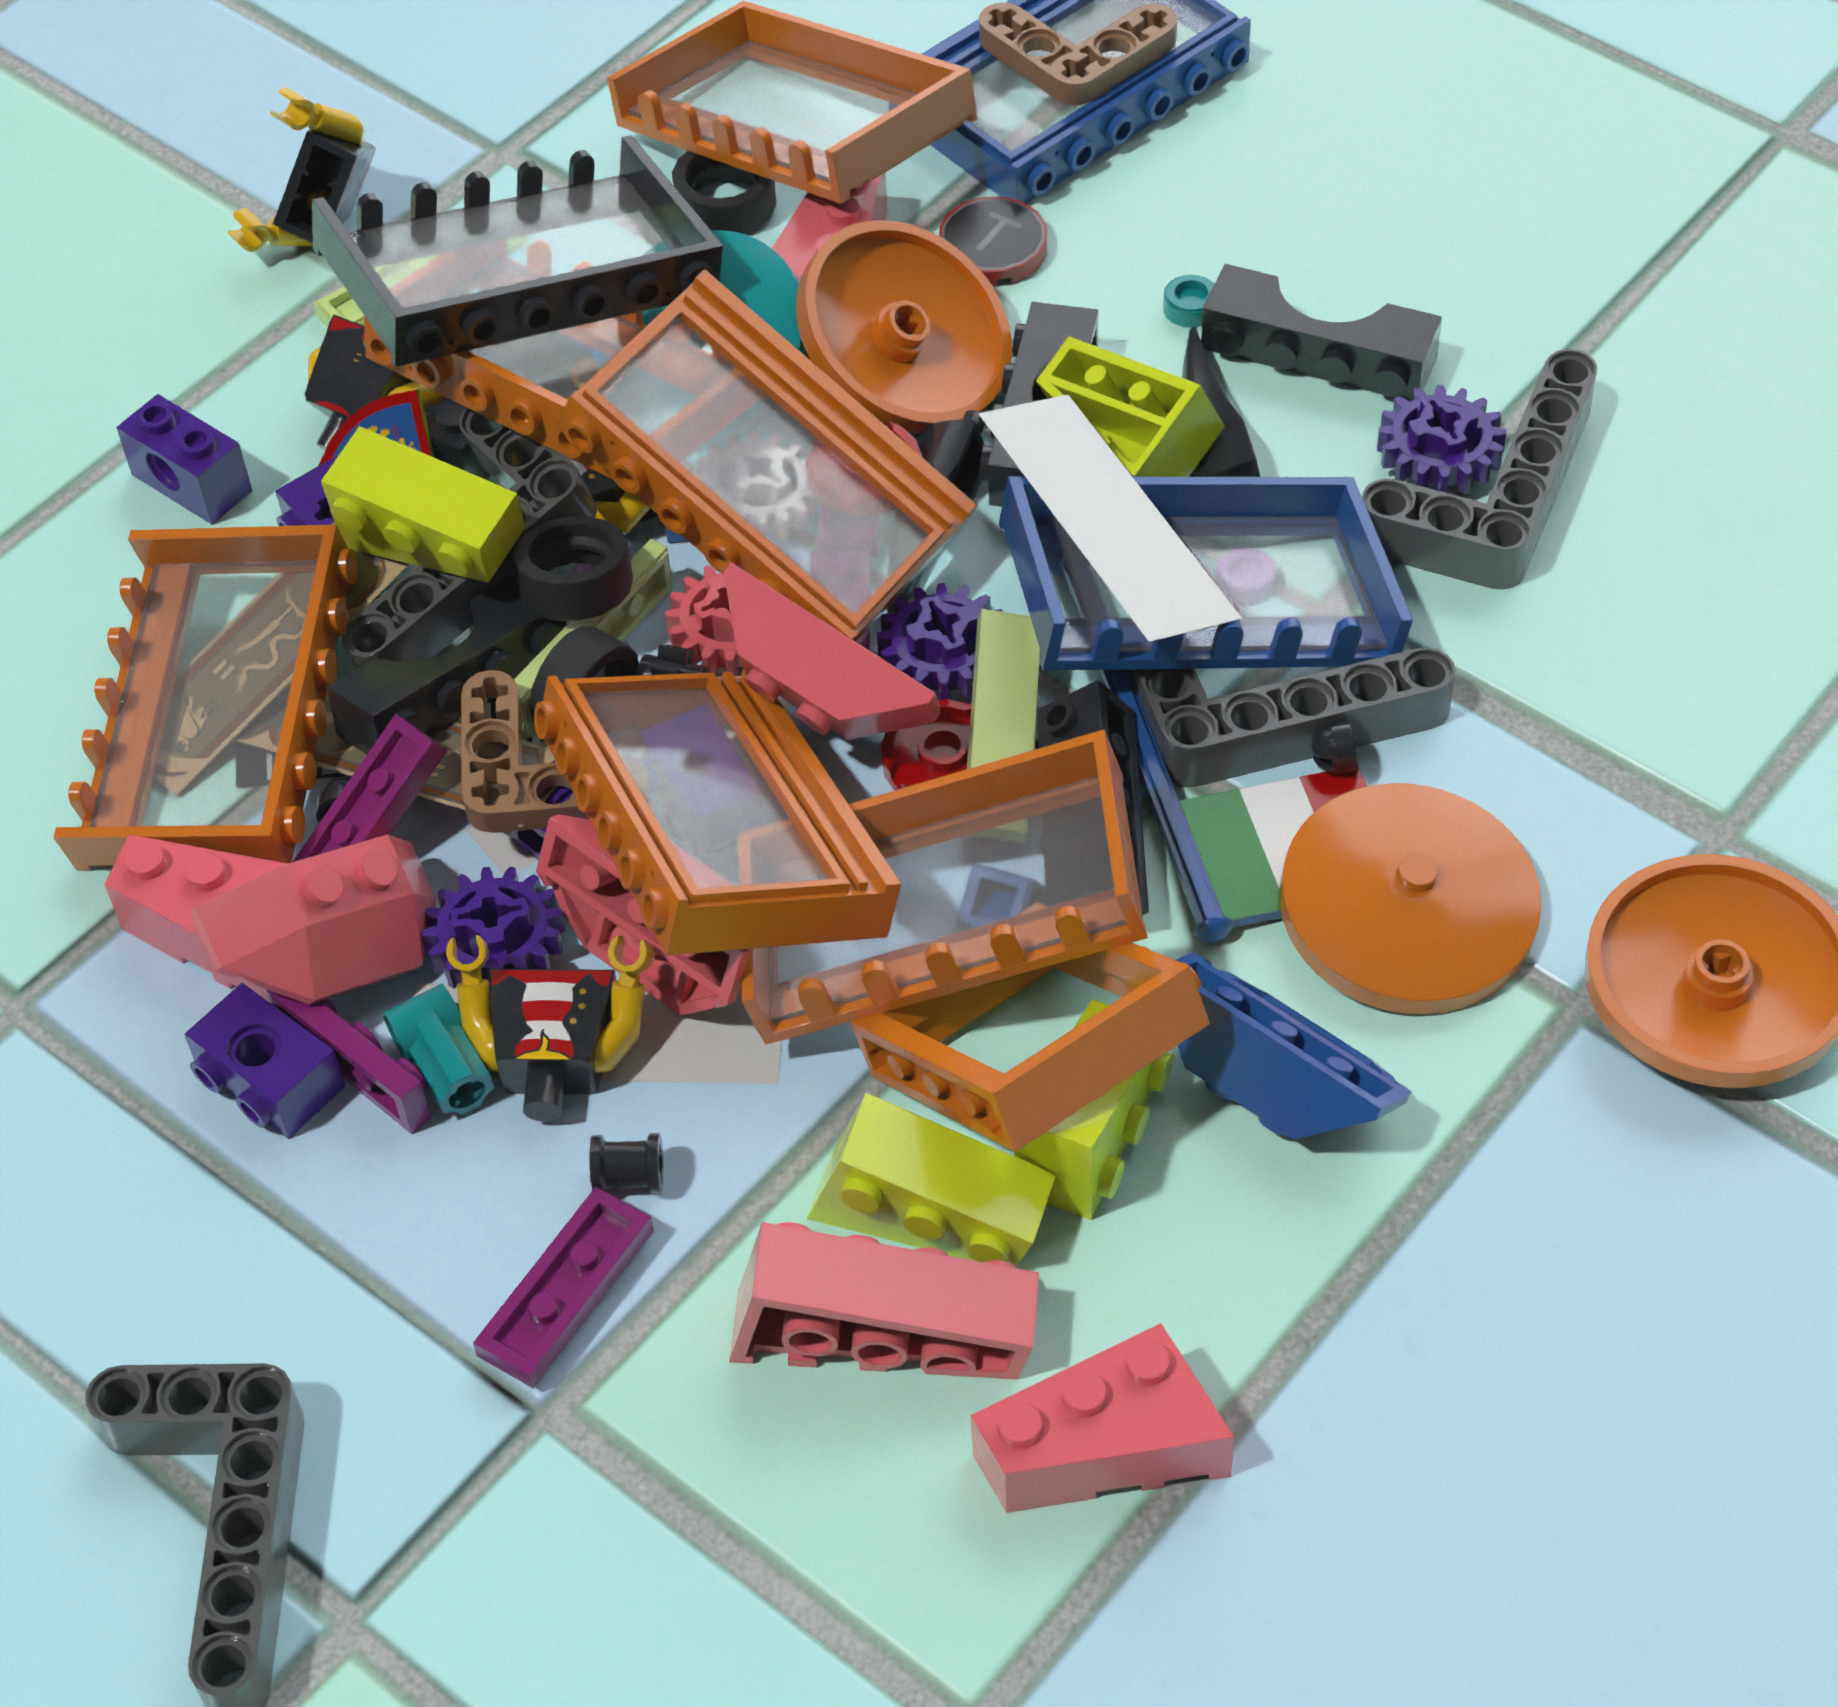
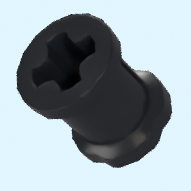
M649 1133L647 1140L606 1142L603 1135H592L589 1151L592 1190L595 1187L604 1192L607 1189L643 1187L648 1188L651 1194H662L664 1159L661 1134Z

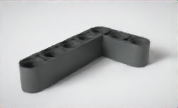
M1575 349L1558 350L1548 357L1487 503L1395 479L1376 480L1367 485L1363 491L1362 498L1388 561L1491 589H1509L1520 584L1526 575L1589 418L1597 375L1595 360L1589 354Z
M466 407L459 419L460 429L482 467L504 488L517 493L525 528L489 583L421 566L414 567L355 616L347 625V630L342 635V643L356 666L360 667L373 658L391 661H416L436 656L474 624L470 600L515 574L513 564L515 545L527 531L544 522L563 517L589 516L595 518L597 514L596 502L574 463L568 457Z
M1429 647L1417 648L1208 699L1195 669H1128L1171 782L1186 788L1198 787L1312 759L1314 756L1311 750L1313 738L1321 729L1332 724L1350 721L1355 748L1438 727L1448 719L1456 672L1454 662L1444 652Z
M265 1363L119 1365L109 1367L96 1375L89 1383L85 1393L86 1407L109 1449L117 1454L128 1456L218 1455L188 1661L189 1677L205 1707H265L272 1683L305 1426L304 1413L292 1383L285 1371L276 1365ZM278 1403L268 1413L255 1414L259 1408L266 1404ZM207 1404L203 1410L196 1414L184 1415L196 1405ZM136 1405L132 1411L125 1415L114 1416L122 1408ZM257 1468H270L265 1475L258 1479L245 1480L248 1474ZM262 1533L253 1544L246 1547H235L238 1541L246 1535ZM245 1600L253 1601L248 1610L242 1614L231 1617L225 1616L226 1612L234 1604ZM237 1669L244 1670L243 1675L232 1685L221 1688L215 1687L216 1682L225 1673Z

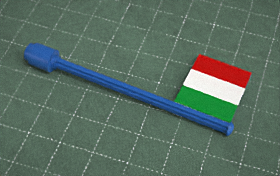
M1040 539L1051 576L1064 578L1080 621L1108 620L1089 571L1091 564L1072 539ZM1128 669L1099 670L1105 686L1134 710L1139 776L1197 925L1194 931L1196 938L1203 943H1216L1226 938L1231 928L1282 918L1279 901L1280 879L1292 839L1308 817L1321 806L1344 793L1367 787L1360 768L1359 771L1344 774L1320 772L1179 801Z

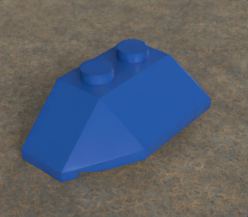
M1194 952L1176 959V961L1189 965L1200 978L1202 986L1198 987V991L1210 1022L1208 1026L1177 1045L1185 1069L1204 1080L1205 1086L1215 1095L1224 1099L1234 1100L1257 1115L1260 1123L1268 1130L1279 1135L1289 1136L1292 1139H1298L1375 1121L1407 1103L1412 1091L1397 1082L1377 1062L1269 993L1230 972L1216 969L1211 966L1212 963Z

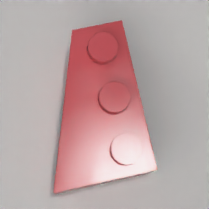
M129 834L104 884L122 930L182 963L189 960L211 972L216 982L229 989L244 983L271 1003L266 989L240 976L232 978L215 971L190 911L214 897L287 863Z
M1162 1323L970 1415L973 1457L1006 1513L1097 1499V1492L1138 1485L1141 1486V1491L1164 1488V1481L1200 1475H1208L1209 1480L1231 1477L1234 1436Z

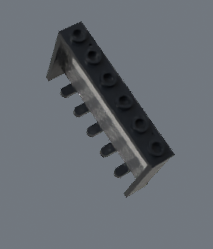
M632 135L621 137L620 171L618 176L594 180L595 161L586 150H579L569 160L568 186L542 191L543 171L535 161L529 160L523 162L518 168L516 197L490 202V181L483 172L474 171L466 177L464 182V208L437 213L436 191L428 182H420L411 191V219L383 224V205L375 194L366 193L357 201V230L347 231L324 197L312 199L313 249L318 256H324L392 354V363L395 367L668 306L694 282L695 278L704 269L720 282L723 245Z

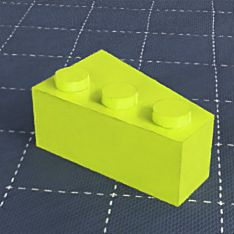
M1092 999L1074 1028L1109 1005ZM1165 1053L1014 1152L1015 1157L1056 1174L1047 1205L1092 1220L1101 1198L1112 1199L1114 1197L1125 1165L1124 1160L1120 1158L1127 1143L1134 1145L1139 1143L1150 1108L1145 1104L1152 1090L1162 1092L1165 1088L1172 1070L1174 1054Z

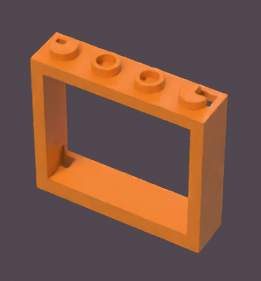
M1038 904L1017 918L1049 909ZM1134 943L1110 948L850 1022L873 1078L1014 1152L1210 1024L1198 991V987L1202 986V983L1196 972L1184 962L1176 961L1145 946H1139ZM1053 969H1058L1122 997L1006 1073L989 1067L940 1042Z

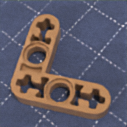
M1002 2L989 5L980 12L978 18L980 45L987 52L1057 101L1074 106L1084 105L1098 98L1170 52L1177 42L1176 13L1171 8L1160 4H1146L1134 9L1077 46L1021 7L1012 3ZM1036 50L1051 52L1050 55L1043 57L1027 55L1028 52ZM1109 51H1120L1127 55L1112 58L1102 54Z
M496 670L479 672L470 677L463 685L461 693V793L469 823L480 831L498 833L547 828L549 818L558 814L589 819L586 812L579 810L574 791L568 800L560 804H547L539 799L543 791L550 787L564 786L571 790L572 788L565 775L558 773L555 763L522 765V709L516 681L509 674ZM497 697V719H487L484 706L487 704V698ZM493 741L504 743L509 747L505 754L495 759H483L475 754L480 746ZM621 758L649 804L650 795L645 770L638 762L628 758ZM486 782H497L500 796L497 798L496 805L486 806L488 801Z

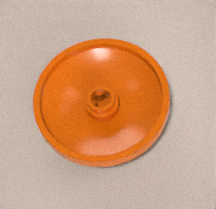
M874 220L853 224L832 235L816 252L802 273L796 296V315L800 336L809 358L885 426H888L889 421L902 426L907 432L921 433L927 426L940 421L962 420L965 412L968 410L982 412L1001 391L1006 363H1011L1012 338L1007 315L1002 302L987 277L962 251L942 237L918 226L897 221Z
M1409 783L1378 784L1362 787L1330 800L1309 816L1297 831L1287 851L1280 879L1279 901L1283 923L1295 949L1306 964L1319 977L1341 993L1369 1006L1396 1013L1417 1015L1447 1013L1472 1006L1492 996L1502 989L1522 967L1530 952L1541 916V893L1536 871L1530 857L1514 834L1500 820L1474 802L1457 794L1425 785Z
M1695 854L1663 860L1629 876L1601 904L1590 929L1585 954V979L1588 993L1598 1016L1616 1040L1643 1062L1661 1072L1688 1082L1711 1087L1749 1088L1780 1082L1796 1076L1815 1065L1838 1042V915L1810 887L1795 877L1758 861L1719 854Z

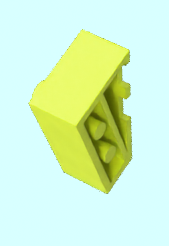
M1068 336L1036 380L1047 399L1063 395L1071 397L1132 477H1189L1225 427L1200 384Z
M361 426L358 427L321 480L330 512L348 548L489 583L525 528L517 493Z
M865 1093L831 1153L806 1219L918 1248H936L958 1258L979 1262L1002 1260L1012 1263L1017 1267L1034 1243L1056 1174Z

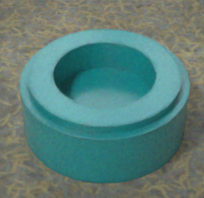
M1194 274L1182 275L1171 280L1165 286L1163 292V312L1166 318L1173 324L1181 327H1201L1202 309L1215 283L1206 277Z

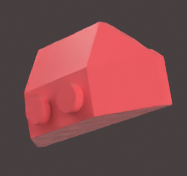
M732 562L724 570L737 655L747 675L744 679L745 683L757 694L771 702H775L780 696L798 708L795 715L808 727L822 735H826L831 729L846 740L932 724L939 717L941 711L935 692Z
M559 814L549 818L536 873L545 887L552 886L563 915L586 950L620 973L619 970L611 965L608 958L610 942L618 935L624 936L625 947L622 957L627 965H632L639 959L641 939L647 940L654 949V959L652 965L646 971L639 974V983L645 985V992L679 1016L715 1007L728 1006L736 1001L751 949L666 955L652 929H647L644 925L641 909L630 890L622 886L618 869L608 851L600 847L596 830L589 819ZM674 847L697 888L730 886Z
M387 834L274 868L194 907L190 914L216 972L232 978L240 976L263 989L310 1005L417 970L421 967L426 952L422 930L429 928L424 913L426 908H434L436 906L437 899L412 843Z

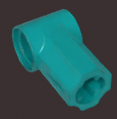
M443 983L382 1013L387 1029L402 1058L410 1063L414 1062L443 1114L458 1112L463 1115L482 1105L486 1095L494 1089L492 1078L462 1028L460 1011Z

